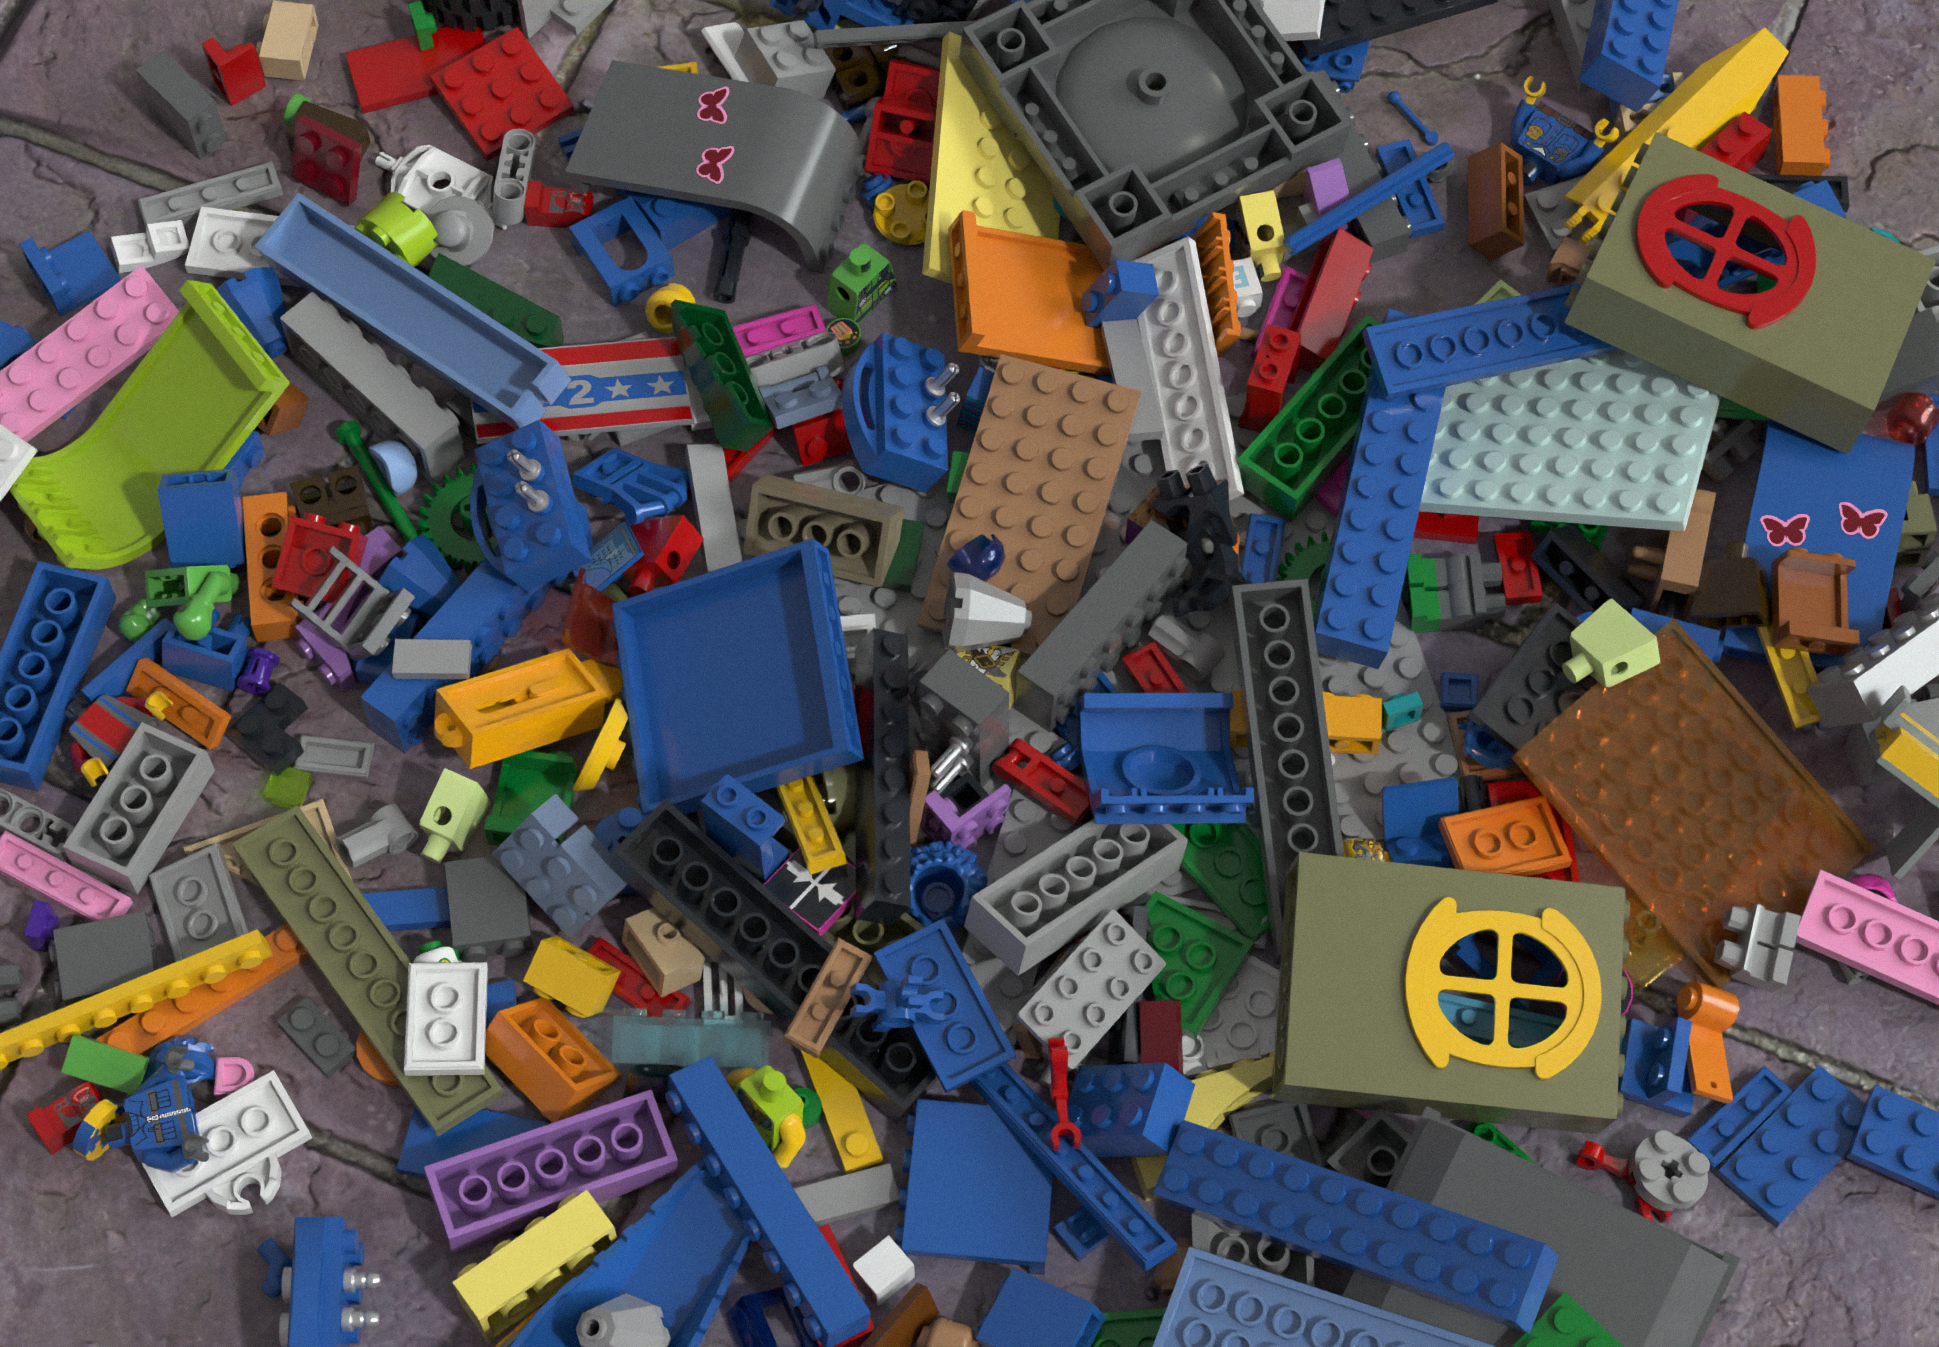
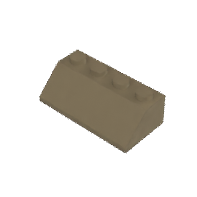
M768 474L752 485L743 554L757 557L813 538L829 549L833 576L881 587L900 541L905 507Z

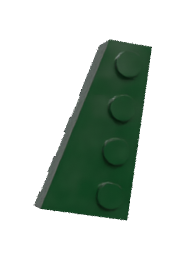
M438 253L428 276L429 278L535 347L562 346L564 335L561 318L558 315Z

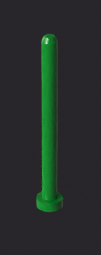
M354 420L343 423L336 429V437L340 443H347L404 540L408 543L419 535L361 440L360 434L362 429L357 421Z

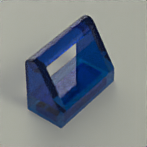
M783 1287L744 1295L726 1313L739 1347H778L763 1309L782 1302L800 1346L818 1347L816 1340L814 1341L809 1336L803 1321L805 1317L798 1306H791L785 1296Z

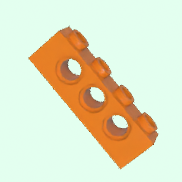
M286 491L242 497L250 617L257 642L298 637L295 626L304 619L299 617L298 612L288 605L293 598L299 601L298 594L271 587L276 568L269 569L271 565L278 563L291 515L299 517L297 505H290ZM271 532H279L276 536L267 537ZM276 596H284L279 601H271Z

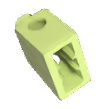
M1611 598L1571 632L1569 638L1573 658L1562 664V668L1572 683H1577L1590 674L1603 687H1611L1660 663L1657 637Z
M444 768L420 819L419 825L428 835L420 855L434 863L441 864L449 847L459 852L465 850L492 803L479 783Z

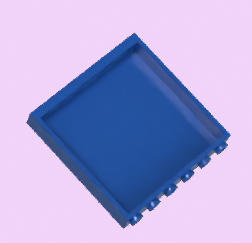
M812 538L612 604L614 618L611 620V626L614 635L617 637L619 652L616 654V661L622 672L624 683L621 695L624 704L627 706L629 717L626 729L632 741L634 751L631 763L639 785L637 803L643 814L650 815L665 799L684 815L702 810L701 800L725 775H730L754 794L864 760L829 549Z

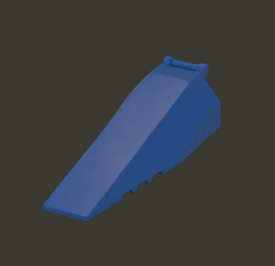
M704 1156L677 1180L667 1193L662 1194L649 1207V1211L633 1226L630 1224L615 1243L606 1251L602 1250L586 1270L577 1278L574 1276L536 1312L510 1347H581L576 1327L582 1313L625 1293L661 1307L664 1318L661 1317L663 1326L668 1328L671 1337L667 1347H699L752 1243L743 1225V1220L745 1219L738 1208L732 1209L728 1204L723 1192L724 1185L718 1176L713 1177L709 1173L704 1162Z

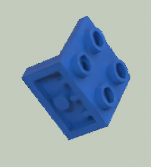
M90 231L50 251L46 247L39 249L32 237L19 243L28 267L60 317L101 296L121 281L120 276Z
M1449 777L1383 787L1381 789L1384 851L1388 852L1390 862L1442 868L1454 867L1437 824L1440 818L1459 814L1458 782L1456 778Z

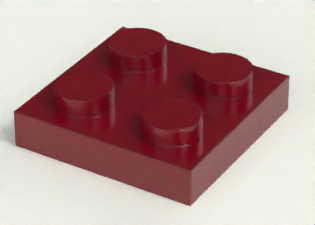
M303 115L296 121L291 177L349 206L357 198L362 144Z

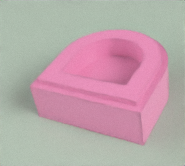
M240 1057L216 1058L214 1096L216 1099H223L256 1080L255 1071L247 1060Z

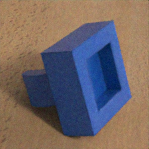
M1083 1205L1054 1226L1053 1231L1078 1262L1107 1241L1110 1235Z

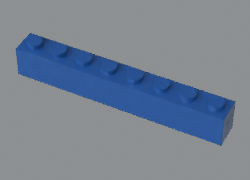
M711 1055L670 1074L668 1090L665 1093L668 1106L674 1114L680 1113L686 1123L684 1128L690 1142L694 1146L699 1144L705 1154L704 1162L709 1173L713 1177L718 1176L723 1183V1192L728 1204L732 1209L738 1208L745 1219L743 1220V1225L747 1235L753 1242L758 1240L763 1248V1258L772 1274L778 1273L785 1284L783 1290L791 1306H798L805 1317L803 1321L809 1336L814 1341L818 1339L823 1347H833L866 1330L871 1314L870 1310Z

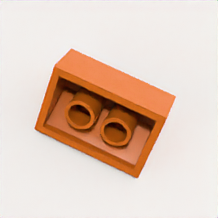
M541 997L498 1011L486 1030L485 1054L488 1056L489 1061L499 1067L513 1082L515 1088L524 1093L539 1109L540 1113L552 1123L583 1112L622 1076V1073L549 999Z

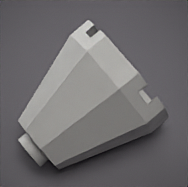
M954 572L952 578L948 580L943 606V617L946 616V627H942L941 632L943 650L950 649L957 654L958 652L1019 641L1023 636V632L1028 633L1030 630L1031 610H1026L1024 600L970 574Z
M627 1293L582 1313L576 1327L581 1347H667L671 1339L668 1328L663 1326L661 1317L664 1318L661 1307Z

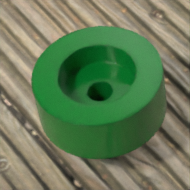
M796 1088L793 1091L802 1099L804 1104V1130L812 1128L819 1122L822 1116L820 1097L809 1088Z

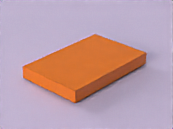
M1545 795L1440 818L1437 824L1455 869L1527 877L1567 868L1572 862Z

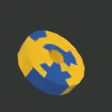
M104 1099L94 1106L83 1119L73 1141L75 1153L88 1161H93L107 1151L109 1145L105 1126L124 1122L126 1114L124 1107L112 1099Z

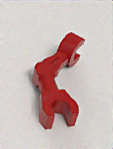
M1064 1037L1048 1038V1055L1051 1068L1050 1096L1051 1102L1055 1103L1058 1122L1051 1131L1050 1145L1053 1151H1059V1137L1061 1135H1068L1073 1140V1149H1079L1082 1134L1075 1124L1069 1122L1067 1112L1068 1088L1066 1074L1068 1049L1065 1046Z
M1588 1140L1585 1141L1583 1150L1580 1149L1578 1151L1575 1165L1586 1170H1598L1601 1168L1615 1174L1620 1179H1625L1629 1186L1632 1185L1637 1196L1635 1201L1637 1214L1654 1221L1649 1212L1654 1211L1658 1214L1661 1223L1669 1220L1672 1216L1671 1211H1662L1651 1206L1637 1193L1634 1187L1637 1182L1633 1171L1631 1174L1629 1173V1160L1605 1154V1149L1600 1144Z

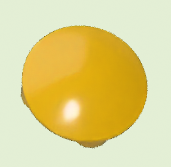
M912 181L909 184L893 186L876 197L873 217L876 227L884 237L902 245H916L925 242L929 201L927 186L921 181Z

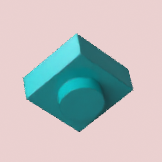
M1418 691L1408 695L1405 693L1393 695L1382 704V726L1385 732L1420 721L1423 702Z

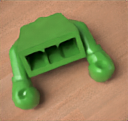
M228 565L190 566L145 571L147 597L146 599H140L121 616L118 621L119 631L127 640L134 644L156 625L157 620L161 617L159 611L162 607L184 605L183 610L177 611L173 615L176 629L189 641L202 639L211 630L212 612L215 609L213 603L230 602L232 595L239 591V577L236 573H230Z

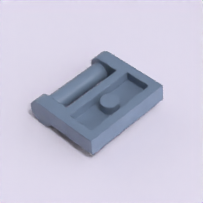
M826 365L815 368L814 373L772 387L769 384L758 387L768 413L777 429L842 408V392L832 379Z

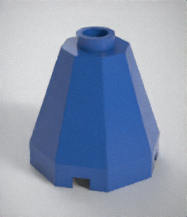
M273 267L251 268L243 272L246 279L237 282L236 278L233 277L225 281L217 291L271 359L276 358L287 350L286 345H288L280 317L286 313L280 281Z
M420 534L404 546L403 550L408 554L403 555L400 559L396 556L390 562L378 583L389 592L405 588L415 597L408 606L411 613L419 614L420 618L430 620L462 584L435 544L423 534Z

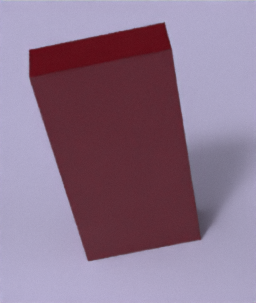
M1181 1000L1139 1001L1141 1064L1167 1063L1183 1075Z

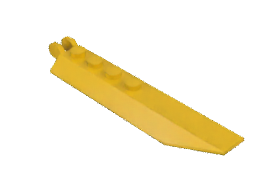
M1764 27L1701 64L1564 196L1566 200L1580 205L1578 207L1579 210L1564 224L1568 230L1576 227L1582 221V217L1586 215L1595 224L1592 228L1586 230L1579 240L1582 244L1586 245L1600 232L1608 213L1616 216V212L1610 209L1619 190L1628 191V188L1623 187L1622 184L1631 166L1639 168L1640 165L1633 161L1643 142L1650 145L1655 133L1658 132L1697 151L1702 150L1744 111L1748 114L1752 112L1789 51Z

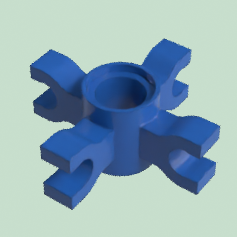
M907 975L903 980L884 981L879 984V990H875L867 984L855 983L850 987V995H860L865 1001V1006L856 1004L850 1009V1016L863 1017L869 1013H877V1020L872 1023V1031L888 1032L891 1028L913 1026L916 1023L915 1017L922 1019L928 1024L939 1025L945 1021L944 1013L933 1012L930 1008V1002H941L944 999V992L931 991L925 995L917 994L918 987L923 984V977Z

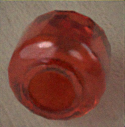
M1907 392L1900 395L1886 416V427L1890 437L1893 440L1913 445H1920L1926 442L1939 423V409L1934 400L1929 395L1918 392Z

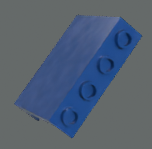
M917 1099L916 1112H909L907 1135L913 1136L912 1150L905 1149L903 1173H909L908 1187L901 1186L899 1210L905 1211L904 1225H896L895 1243L908 1258L909 1255L1024 1265L1029 1266V1274L1045 1275L1053 1172L990 1105Z

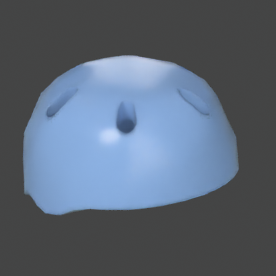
M391 440L369 446V453L372 459L377 463L396 498L413 487L417 479V467L413 455L406 446Z

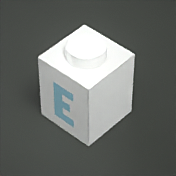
M1251 257L1233 261L1234 290L1237 291L1238 295L1236 304L1238 317H1248L1255 312L1261 311L1263 292Z

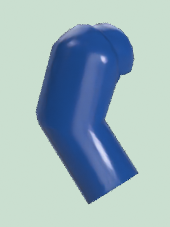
M269 1238L257 1249V1252L269 1265L266 1279L262 1282L261 1287L265 1295L270 1298H277L282 1293L283 1270L285 1267H292V1261L274 1239Z

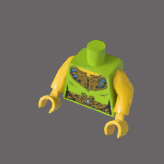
M764 1065L758 1070L752 1067L733 1070L725 1077L726 1081L781 1169L783 1167L787 1168L806 1140L803 1126L804 1104L802 1099L786 1083L785 1076L769 1065Z

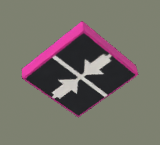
M798 848L763 885L822 936L856 900V868L847 862V864L810 875L801 851Z

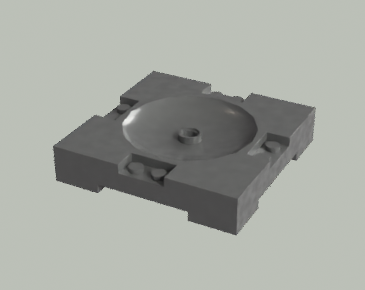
M1019 0L964 27L962 31L959 56L961 61L1012 136H1019L1051 183L1052 195L1104 271L1116 259L1133 261L1188 233L1197 227L1199 220L1238 201L1239 196L1269 191L1296 177L1302 170L1319 165L1344 151L1352 125L1314 70L1306 71L1257 0H1033L1027 4L1024 0Z

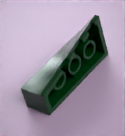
M675 299L671 303L673 332L678 342L679 351L684 356L690 370L691 379L696 385L703 401V408L711 420L715 430V437L723 448L747 452L775 427L725 310Z

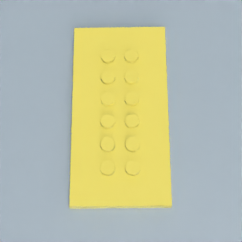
M950 31L943 37L922 274L952 284L948 228L962 210L975 212L976 225L1057 240L1059 237L1060 214L1053 207L1054 196L1051 193V183L1019 136H1012L961 61L959 56L962 36Z

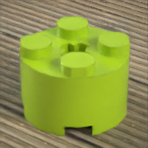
M390 192L359 220L354 229L412 267H415L439 245V243L434 241L438 233L431 221L419 208L413 212L402 203L406 198L405 196L397 192Z

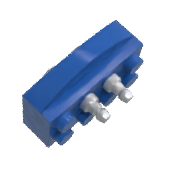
M343 1216L295 1217L292 1267L284 1268L281 1283L283 1301L285 1304H290L289 1312H282L280 1316L279 1341L281 1347H349L350 1344L360 1343L361 1328L363 1326L375 1327L379 1325L378 1312L367 1311L363 1313L362 1311H354V1308L351 1307V1305L362 1304L363 1288L381 1286V1274L376 1272L365 1274L364 1272H356V1269L353 1268L364 1265V1243L359 1242L358 1230H349Z

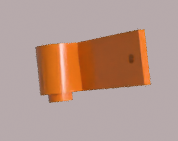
M1691 981L1679 991L1677 996L1679 1017L1692 1021L1686 1059L1691 1092L1729 1104L1733 1101L1722 1033L1730 1028L1738 1017L1739 1000L1732 992L1697 981Z

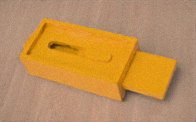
M570 648L436 689L434 734L442 742V745L453 747L469 769H473L602 727L605 703L615 701L616 698H622L623 676L616 661V654L619 650L580 662Z

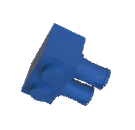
M215 608L212 612L210 632L202 639L190 641L180 634L173 621L162 640L163 668L169 673L233 692L238 677L243 674L247 665V639L250 633L253 632L251 619L245 616L242 623L239 624L242 615L237 614L233 616L228 629L223 630L214 627L220 618V612Z

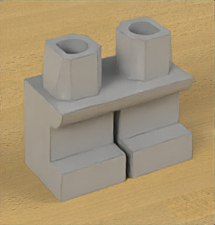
M1756 904L1749 909L1731 906L1724 912L1722 928L1738 933L1737 942L1721 941L1716 949L1714 962L1727 969H1731L1729 977L1771 993L1787 985L1793 952L1790 950L1795 947L1801 916L1789 912L1779 914L1768 911L1760 904Z

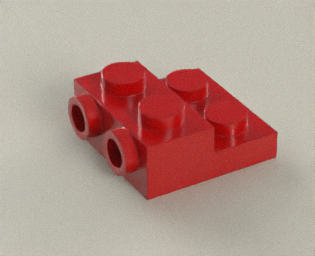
M307 512L304 513L303 518L291 515L271 587L310 598L336 562L334 558L326 553L328 549L334 546L360 567L368 537L359 534L361 527L339 521L337 528L326 525V518ZM344 568L321 601L333 604L353 577V574Z

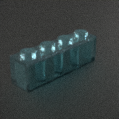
M625 1007L623 1015H614L612 1063L689 1066L711 1055L718 1067L761 1068L764 1065L771 1066L773 1020H763L764 1012H740V1019L725 1018V1011L701 1010V1017H686V1010L663 1009L662 1016H647V1008Z

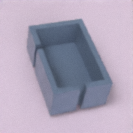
M555 794L532 812L492 855L557 926L571 938L616 897L628 883L609 867L612 854L585 825L561 845L556 842L555 839L575 824L579 818Z

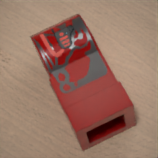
M529 180L524 205L528 226L569 228L591 216L594 196L589 191H587L586 195L574 193L572 188L565 190L564 188L544 187L543 181Z
M86 1082L76 1086L64 1098H59L44 1109H41L39 1106L26 1114L51 1155L74 1141L76 1132L83 1119L104 1098L92 1082Z

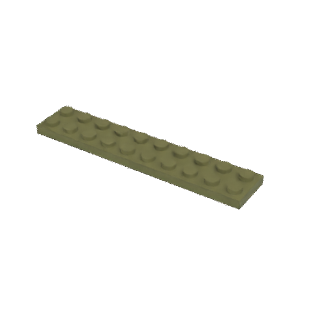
M298 805L232 843L234 852L436 1137L504 1096L502 1087L486 1065L484 1066L483 1075L405 1076L404 1057L408 969L411 961Z

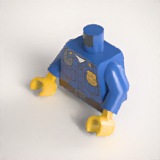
M1533 76L1528 77L1524 83V90L1527 95L1525 100L1521 99L1511 122L1510 144L1515 149V152L1523 156V185L1530 186L1537 177L1550 185H1555L1563 178L1569 179L1589 172L1605 150L1604 144L1617 140L1619 130L1614 127L1609 135L1603 136V130L1607 127L1609 121L1602 119L1597 122L1594 134L1544 102L1540 101L1538 105L1534 104L1536 98H1540L1546 93L1547 88L1543 81L1538 92H1530L1529 87L1533 81Z

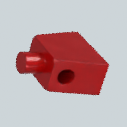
M684 515L648 520L630 525L644 556L623 572V575L631 582L628 592L635 597L650 592L653 588L672 585L680 580L704 540L702 535Z

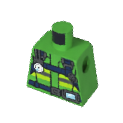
M865 243L854 248L850 252L849 257L830 276L827 311L837 318L852 319L859 325L897 287V280L891 262Z

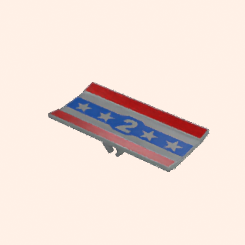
M676 337L538 348L557 360L571 379L552 405L547 402L543 405L546 413L540 421L558 436H568L574 441H579L580 434H587L588 439L593 440L602 432L691 425L695 422L687 386L683 355L679 351ZM470 399L477 444L490 443L516 430Z

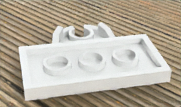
M273 1070L196 1113L200 1136L209 1139L208 1143L202 1145L203 1151L209 1153V1159L206 1162L195 1160L194 1163L175 1173L154 1169L144 1163L142 1165L171 1217L176 1216L206 1198L217 1209L228 1214L247 1215L253 1213L249 1201L240 1197L242 1189L249 1184L260 1185V1196L268 1205L276 1195L281 1183L282 1170L278 1157L312 1139V1136Z

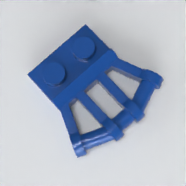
M616 447L573 473V487L587 492L590 496L602 498V505L612 502L624 512L627 522L631 525L642 523L644 518L651 516H666L672 511L673 507L677 508L684 504L687 500V492L691 491L688 469L656 464Z

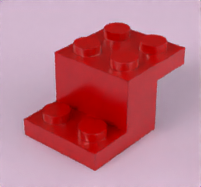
M893 59L890 61L884 96L875 103L864 171L879 172L883 175L889 174L892 177L921 181L924 184L930 185L940 69ZM888 113H891L889 120H887Z

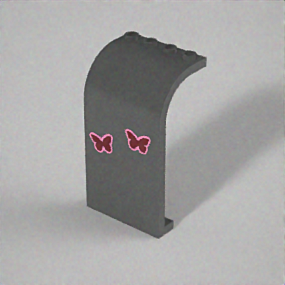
M612 60L566 167L565 174L574 193L586 195L590 184L735 208L758 214L785 229L797 241L802 250L808 271L822 273L826 261H829L833 256L834 240L837 232H841L844 227L847 206L852 204L855 199L856 183L859 175L862 176L865 173L866 156L863 155L857 134L844 117L830 106L807 94L777 86Z

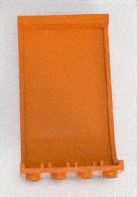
M962 210L948 228L958 351L999 358L1000 354L1045 366L1111 376L1101 328L1087 326L1085 311H1083L1081 304L1082 294L1104 272L1088 246L976 225L975 212ZM1212 212L1190 238L1196 242L1219 359L1239 339L1241 323L1237 317L1236 304L1238 295L1237 291L1234 290V262L1230 257L1229 243L1231 236L1230 231L1227 229L1226 214Z

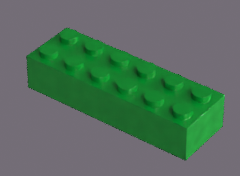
M1368 314L1237 459L1243 488L1291 521L1295 519L1317 494L1318 490L1324 486L1351 454L1371 366V359L1362 332L1366 327L1381 324Z

